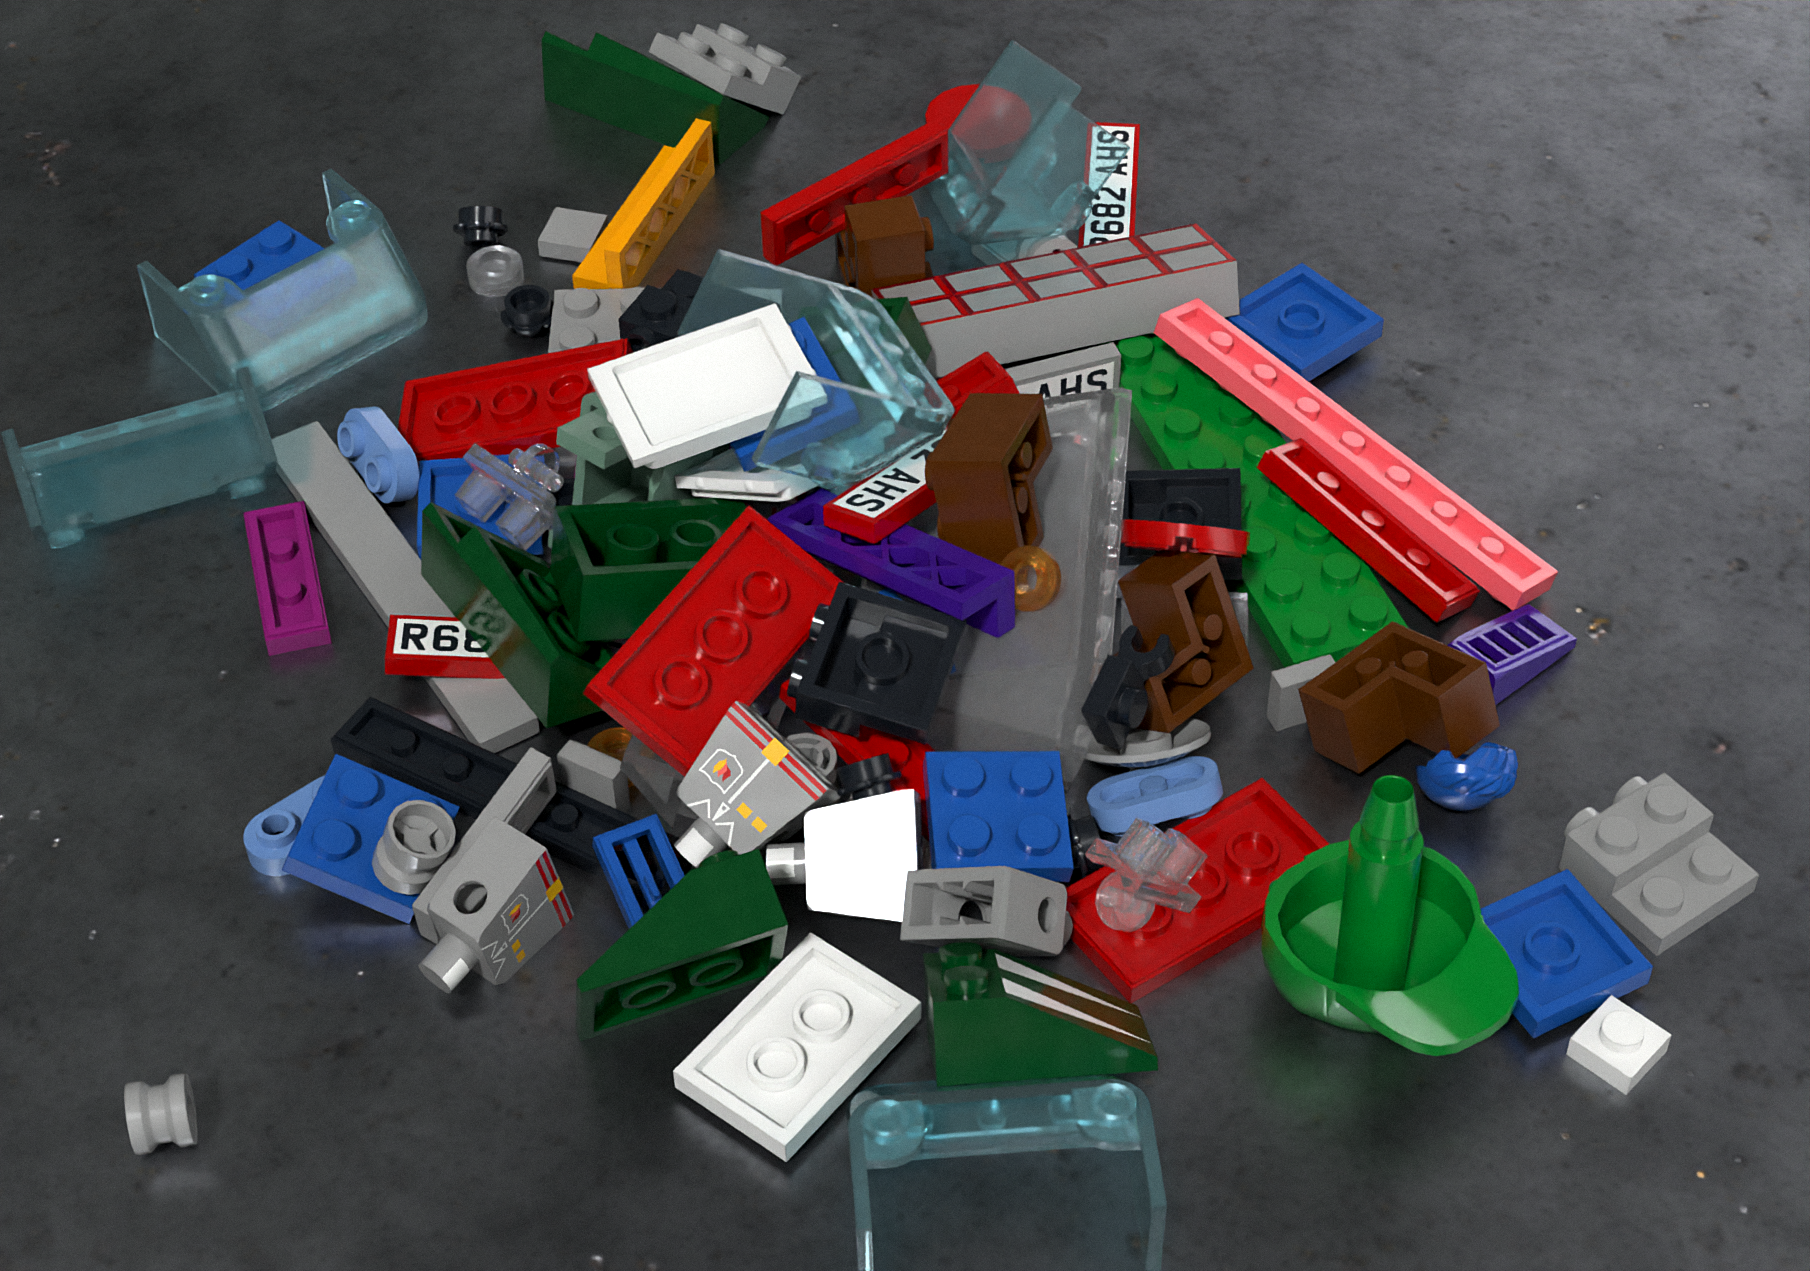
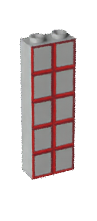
M1196 223L872 289L873 299L908 297L931 347V352L919 382L946 376L987 351L1001 365L1153 333L1161 313L1196 298L1202 300L1224 318L1240 314L1237 260Z

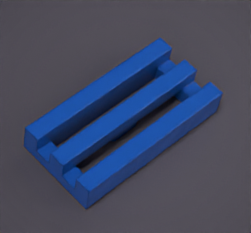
M657 813L593 837L592 847L629 929L643 916V913L613 847L621 844L649 909L662 898V895L636 838L644 835L647 836L670 889L685 876Z

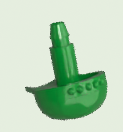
M1385 775L1374 782L1359 815V821L1350 832L1349 840L1329 844L1304 856V861L1287 869L1278 879L1270 883L1261 923L1263 962L1280 995L1296 1010L1305 1015L1359 1033L1382 1034L1417 1053L1431 1056L1455 1054L1490 1037L1508 1022L1518 1001L1517 971L1504 947L1485 924L1474 885L1458 866L1434 849L1423 846L1424 840L1418 829L1419 818L1412 784L1401 776Z

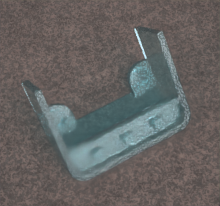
M1014 40L1010 41L948 129V173L925 185L951 232L972 246L1060 235L1070 229H1079L1092 211L1093 199L1130 150L1126 143L1071 107V104L1082 90L1080 85Z
M332 169L323 172L322 178L329 209L326 225L328 235L334 244L245 290L239 288L228 278L211 274L196 277L191 282L177 288L148 261L137 265L155 336L237 411L260 413L270 410L419 330L428 319L425 293L382 211Z
M721 249L717 250L677 332L679 337L776 303L787 324L805 317L841 382L796 371L752 456L755 465L806 477L823 488L837 490L840 486L851 487L943 434L955 412V408L888 312L877 300L860 290Z
M249 366L236 369L235 391L22 448L19 446L14 429L1 432L31 532L36 541L48 540L51 549L70 546L86 540L85 530L229 491L231 498L237 499L262 492L267 489L264 480L275 475L278 461Z
M1117 1073L938 1087L936 1080L880 1084L861 1090L849 1102L846 1110V1130L857 1271H874L867 1170L899 1167L911 1160L1097 1147L1106 1151L1127 1150L1145 1271H1161L1167 1203L1150 1102L1144 1092L1123 1075Z

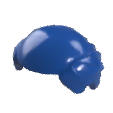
M1485 742L1470 755L1462 754L1458 758H1454L1449 750H1441L1432 760L1428 761L1427 766H1415V779L1422 793L1433 803L1449 810L1472 811L1484 808L1495 799L1502 798L1510 792L1517 778L1518 761L1514 749Z

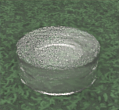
M499 245L484 247L473 253L467 261L466 268L469 285L473 291L487 297L505 296L524 282L522 258L517 251L509 247Z

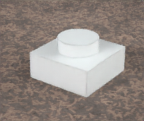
M1611 995L1570 1038L1566 1055L1627 1095L1667 1052L1671 1034Z

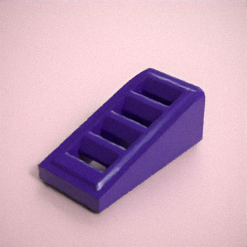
M1527 604L1460 635L1450 642L1448 646L1486 662L1495 705H1497L1575 648L1577 638L1530 604ZM1516 636L1519 639H1521L1523 642L1529 645L1530 648L1525 647L1519 641L1514 639V637ZM1502 646V647H1504L1505 649H1507L1509 652H1511V653L1513 654V656H1511L1510 654H1508L1506 651H1504V650L1501 649L1500 647ZM1487 656L1491 657L1498 663L1495 664L1490 659H1488Z

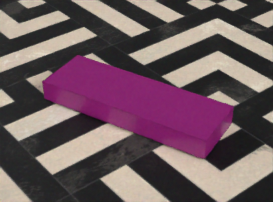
M304 501L243 512L269 656L331 644L332 641Z

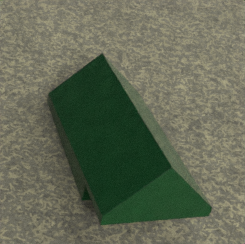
M545 31L541 40L544 98L546 101L675 148L696 118L710 121L714 163L717 165L722 164L761 131L769 119L768 116L597 32L588 50Z
M430 502L422 511L421 576L453 615L463 624L546 728L602 711L583 692L590 681L614 654L606 643L577 641L550 573V563Z

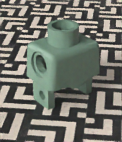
M596 391L586 394L582 398L580 417L557 427L556 444L577 455L572 505L709 498L692 496L691 489L677 488L675 476L729 450V443L657 469H651L645 465L634 468L613 425L607 420V413ZM553 529L549 530L548 547L551 549Z

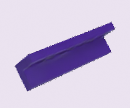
M822 488L768 517L770 523L803 550L807 551V553L882 587L893 589L896 593L936 611L946 613L962 621L966 619L967 625L996 638L1015 628V571L906 524L876 544L824 526L823 505L838 495Z

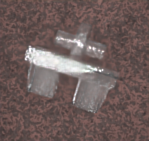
M474 443L463 456L473 472L466 478L454 496L469 514L482 523L488 520L503 501L509 503L510 506L495 522V525L509 541L526 551L547 529H553L556 499L546 489L557 492L564 483V478L557 473L560 463L558 453L546 444L538 443L529 447L525 452L520 448H516L508 457L509 464L514 466L512 468Z
M1136 818L1117 844L1096 838L1085 853V856L1093 863L1114 868L1116 871L1110 873L1101 882L1096 892L1095 901L1098 916L1105 925L1114 930L1132 932L1142 928L1150 920L1155 910V904L1190 913L1202 898L1188 885V882L1208 856L1180 831L1168 828L1163 833L1150 822Z

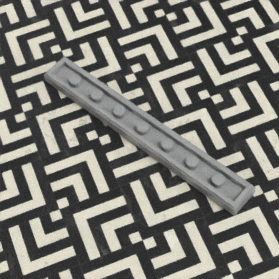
M318 421L263 442L266 458L298 502L304 501L307 515L388 628L390 614L455 617L421 576V559ZM423 676L469 742L497 753L540 733L538 717L506 678L481 679Z

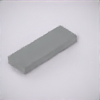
M532 747L529 748L412 904L420 935L435 944H438L441 940L427 912L429 900L491 819L496 816L523 834H526L557 792L550 757Z

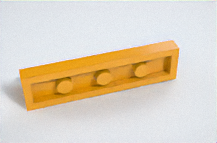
M696 118L676 148L663 146L572 275L574 289H621L639 286L715 174L710 121Z

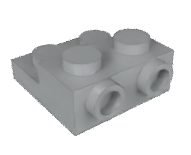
M723 23L720 24L717 31L697 24L692 35L681 31L678 39L657 32L648 51L722 95L783 115L801 79L800 75L783 66L787 57L761 44H758L756 49L746 45L749 39L748 35Z
M1665 772L1648 783L1640 776L1630 779L1619 789L1613 799L1612 806L1601 813H1598L1592 807L1584 808L1570 820L1564 830L1566 840L1559 869L1561 871L1569 869L1596 902L1656 956L1753 893L1759 878V874L1709 832L1714 814Z

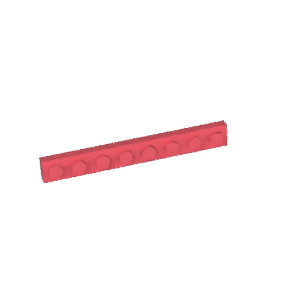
M1196 298L1159 315L1154 334L1174 348L1178 355L1188 359L1214 379L1222 389L1232 393L1258 413L1262 420L1276 427L1291 440L1304 439L1433 550L1439 553L1446 561L1483 587L1493 599L1505 604L1514 611L1550 590L1558 573L1556 569L1202 300Z

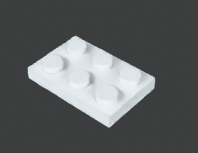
M810 932L673 1070L675 1088L787 1162L921 1019V1001Z

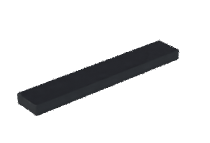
M369 697L331 738L334 754L343 756L460 807L458 812L475 820L517 766V763L373 697ZM555 781L557 792L525 835L547 848L550 855L607 881L592 847L593 837L640 819ZM665 831L685 875L692 867V864L674 846L679 837ZM646 835L636 838L663 897L671 889ZM621 844L613 847L633 893L645 899Z

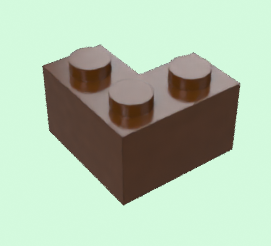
M912 195L844 206L845 229L835 234L836 261L850 301L873 299L872 289L933 277L930 263L925 261V252L933 251L934 249L932 226L928 217L920 218Z
M970 393L955 418L950 420L946 432L935 449L928 454L925 463L926 484L930 490H934L939 511L937 521L939 539L1015 571V573L1025 572L1044 539L1033 482L1052 452L1053 446L1042 394Z
M1160 550L1118 580L1133 626L1138 627L1144 639L1142 647L1138 652L1146 653L1151 651L1156 646L1161 634L1169 635L1175 648V656L1169 668L1157 676L1148 678L1143 683L1147 691L1148 703L1144 718L1136 729L1170 733L1254 669L1215 554ZM1104 662L1094 669L1097 676Z
M1394 621L1298 689L1314 751L1359 774L1405 739H1409L1435 753H1439L1441 750H1449L1454 758H1458L1500 726L1486 662Z

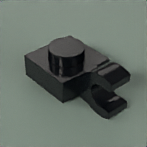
M1130 625L1120 638L1118 655H1107L1081 709V713L1097 743L1121 750L1131 728L1134 729L1140 725L1148 703L1147 691L1143 683L1148 678L1166 671L1172 664L1175 656V648L1169 635L1161 634L1156 646L1151 651L1140 653L1138 651L1142 647L1144 639L1138 627Z

